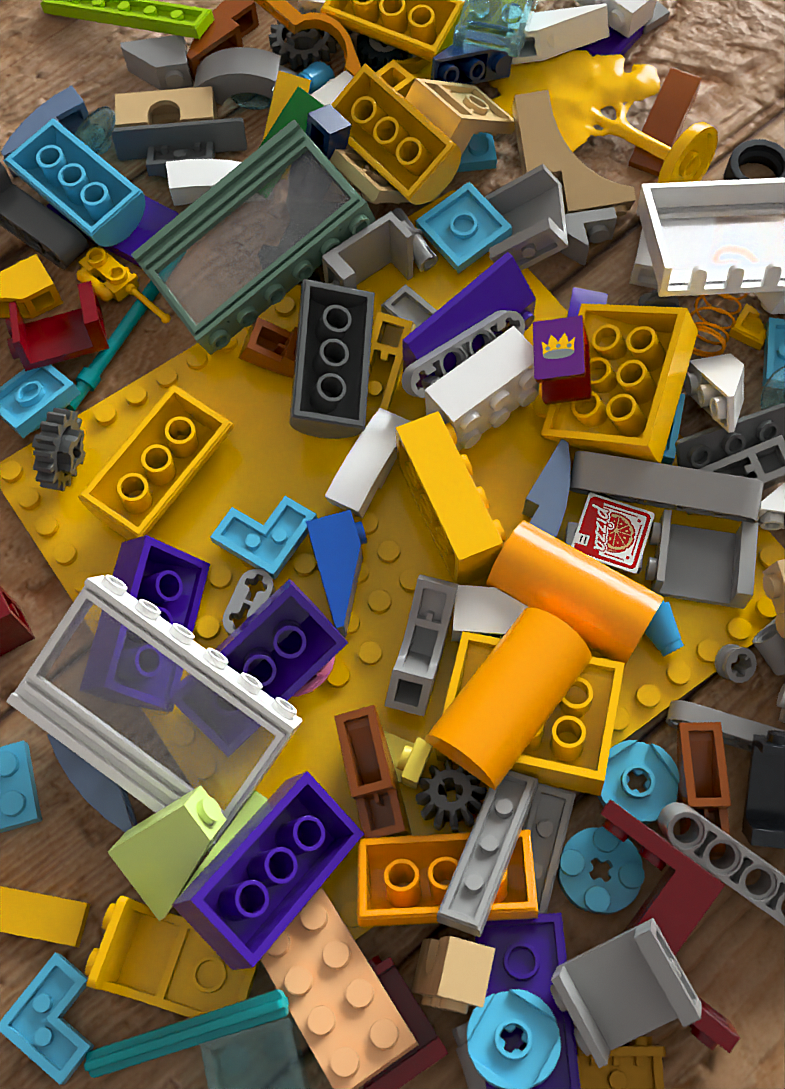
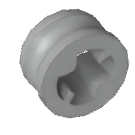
M727 644L718 651L714 665L717 673L723 678L736 683H743L753 676L757 661L751 650L736 644ZM739 657L740 662L738 664H735L734 668L731 669V664L737 662V659Z

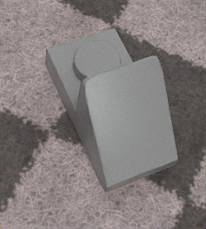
M610 207L565 214L569 247L559 252L577 263L585 265L590 242L601 243L613 238L617 221L615 208Z

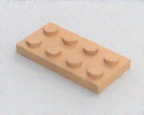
M321 888L311 897L260 960L276 988L283 990L285 996L288 997L289 1011L332 1088L358 1089L419 1044L327 894Z

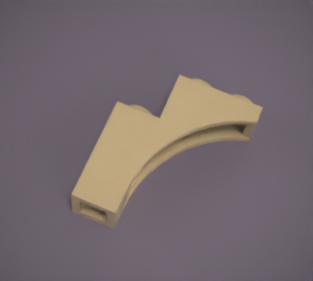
M549 90L515 95L512 113L522 175L544 164L562 184L565 214L610 207L615 208L617 217L627 214V210H630L636 201L634 187L622 185L598 175L576 157L564 141L557 127L551 107Z

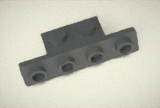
M240 117L112 129V138L118 160L147 159L148 176L168 177L166 162L215 159V153L245 151L247 149L244 121Z
M785 402L738 418L734 432L728 433L721 425L678 439L675 442L677 465L700 469L779 435H782L785 440Z

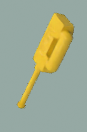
M100 246L90 249L86 256L78 262L81 269L76 273L77 279L81 283L91 281L95 293L100 300L108 302L114 298L120 302L130 294L155 313L162 323L167 324L170 322L171 316L165 314L138 290L140 286L137 281L139 279L135 273H130L127 266L121 265ZM97 277H100L102 280L105 281V283L99 281Z

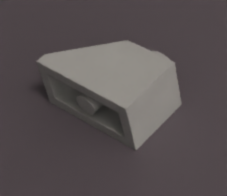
M172 35L120 43L125 63L130 73L159 90L193 87L187 60L188 50L184 36Z

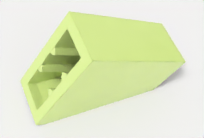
M200 785L127 830L108 851V854L158 921L164 919L173 908L172 904L195 874L225 823L226 818L221 813L218 803Z

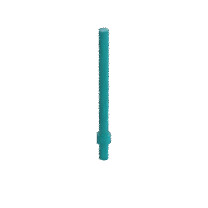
M186 251L158 273L164 283L168 281L185 257ZM150 280L142 294L153 302L160 291ZM137 299L109 337V349L99 351L89 367H83L75 378L77 382L76 387L81 394L70 402L66 407L67 409L75 412L89 391L93 392L101 381L100 375L148 309L140 300Z

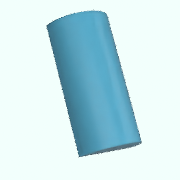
M54 118L3 160L11 171L100 246L109 247L122 242L132 234L142 219L145 210L143 192Z

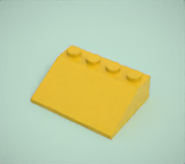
M581 303L578 316L582 315L583 342L590 343L592 397L587 400L550 404L541 436L556 442H560L563 439L568 442L569 446L594 453L661 463L698 329L687 308Z
M462 631L443 713L501 640L500 638ZM591 656L588 665L510 770L538 778V783L601 796L625 663ZM436 749L437 761L445 762V760L449 759Z

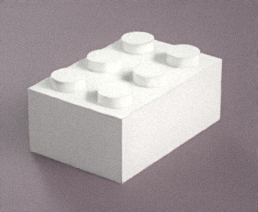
M512 326L425 389L426 416L439 411L444 423H451L457 436L458 443L455 446L458 451L462 448H471L480 440L485 431L492 426L493 428L501 426L509 418L512 411L519 406L526 407L536 399L539 394L540 379L534 378L533 345Z

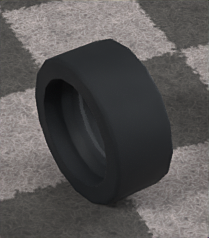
M752 139L742 142L733 149L724 172V180L749 179L741 172L739 166L747 163H758L771 169L777 178H785V149L779 144L766 139Z

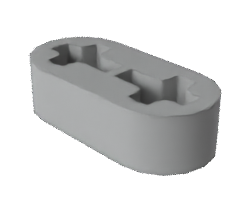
M263 569L248 570L239 579L222 620L228 636L236 630L233 619L240 620L245 609H248V618L275 593L272 577ZM258 581H262L265 592L258 591L253 601H250L251 591L248 587L249 584L256 585Z

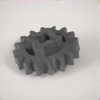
M303 8L299 9L301 14H306ZM313 8L310 12L316 13V9ZM277 21L278 25H271L269 41L272 52L281 56L280 64L282 66L290 62L292 70H295L298 65H302L303 69H306L313 62L320 60L329 62L330 53L334 54L337 51L336 44H338V41L328 32L314 28L304 29L293 34L279 21Z
M54 408L53 412H47V422L41 421L42 432L34 436L32 444L34 448L33 455L35 456L33 470L38 471L35 479L40 482V487L64 491L65 486L71 485V476L76 477V467L79 464H83L85 458V451L83 450L84 430H80L82 419L78 418V412Z

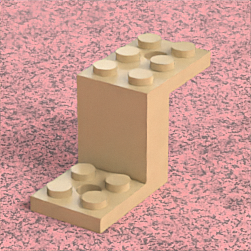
M415 78L405 98L457 144L461 150V156L473 134L477 135L479 132H484L496 136L498 133L512 134L515 130L513 117L475 85ZM334 150L330 162L348 182L353 183L362 191L361 195L365 200L373 204L410 202L355 150ZM439 195L429 202H433L436 199H438Z

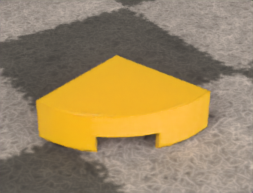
M746 303L736 319L735 326L731 328L729 336L760 351L766 339V329L759 318V312Z

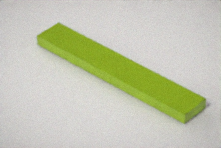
M42 0L40 3L43 12L46 14L200 39L214 21L213 13L210 9L154 0Z

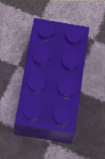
M308 771L285 780L175 900L172 906L232 970L253 968L364 833Z

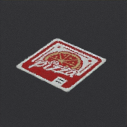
M589 493L571 546L601 563L631 573H637L655 514L604 496Z

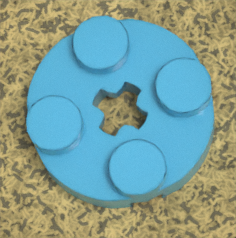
M637 740L620 742L610 748L605 781L601 796H598L603 807L611 799L643 824L653 823L658 820L661 810L666 805L677 800L678 783L680 782L678 768L671 756L655 744L651 743L649 745L644 742H637ZM633 772L636 776L643 774L647 778L643 785L646 790L645 792L640 793L637 789L631 790L627 784L630 781L628 773Z
M602 826L600 828L584 829L568 840L561 852L558 865V882L564 895L574 906L594 914L610 915L624 909L637 897L644 881L645 873L641 856L628 838L624 843ZM597 859L600 863L606 861L609 864L610 869L607 872L610 877L609 881L604 882L600 877L595 880L591 878L589 873L593 870L592 860Z
M516 989L500 992L496 995L494 993L485 997L483 1008L476 1007L467 1026L468 1054L475 1070L487 1083L498 1089H532L543 1083L551 1075L560 1055L561 1041L559 1028L555 1022L556 1019L549 1006L536 995ZM515 1027L520 1028L523 1031L521 1040L527 1044L523 1051L515 1049L512 1053L505 1051V1041L500 1037L501 1033L504 1030L512 1032Z

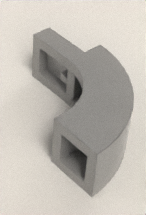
M249 47L228 48L212 53L197 66L194 88L212 86L215 101L220 105H223L229 97L238 93H256L272 99L278 71L295 76L298 73L281 66V56L273 52Z
M419 575L406 631L398 658L392 670L384 706L424 717L443 654L459 584Z

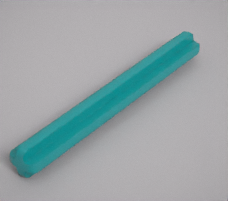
M277 989L90 1050L86 1054L85 1071H88L92 1078H98L285 1018L289 1014L288 997L285 996L283 990Z

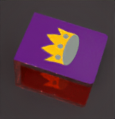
M583 316L533 322L534 378L537 383L542 382L543 403L547 405L591 399L590 343Z

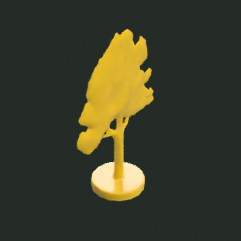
M574 49L544 61L512 64L510 77L489 81V85L497 88L501 94L499 97L490 99L511 117H513L512 104L515 95L549 90L551 107L557 127L572 152L586 143L587 138L591 135L618 136L664 161L659 173L658 183L701 181L716 151L718 142L717 130L705 122L695 123L690 126L676 140L672 148L629 124L626 114L632 103L656 95L660 90V81L657 70L648 64H634L631 73H625L623 70L625 59L621 54L606 56L597 54L593 57L588 51ZM607 106H613L616 110V120L603 116L601 110ZM599 125V126H601L603 129H602V130H598V129H595L593 126Z

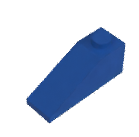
M351 509L306 521L334 627L344 638L347 636L363 559L361 545L367 543L362 521L354 522Z

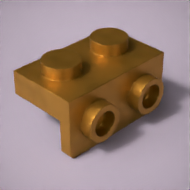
M640 1036L626 1043V1046H619L611 1050L607 1065L598 1068L591 1054L586 1056L581 1048L576 1046L581 1089H664L662 1056H666V1046H653L652 1036Z

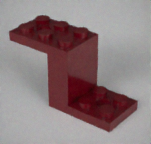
M609 799L600 812L601 815L607 818L602 826L624 843L629 836L640 843L642 846L638 853L662 871L666 864L670 866L622 933L653 918L675 956L722 891L725 884ZM698 996L702 1004L701 1019L688 1025L692 1028L690 1032L711 1050L714 1051L717 1045H719L730 1054L740 1040V1036L726 1017Z

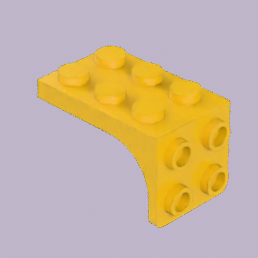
M122 895L118 898L116 904L111 903L108 907L102 923V929L106 931L99 948L93 949L86 963L87 987L135 999L189 1018L249 998L261 960L253 968L232 970L183 917L168 913L164 919L158 921L146 904Z

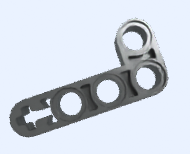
M0 162V226L56 266L65 270L89 247L87 239L69 222L14 185L5 167Z

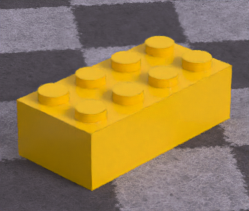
M439 411L396 427L397 463L453 583L467 585L489 576L503 548V542H506V536L500 522L497 519L492 521L487 511L489 501L484 489L481 486L476 488L471 478L473 476V469L467 455H460L455 446L458 441L453 426L449 422L445 424Z

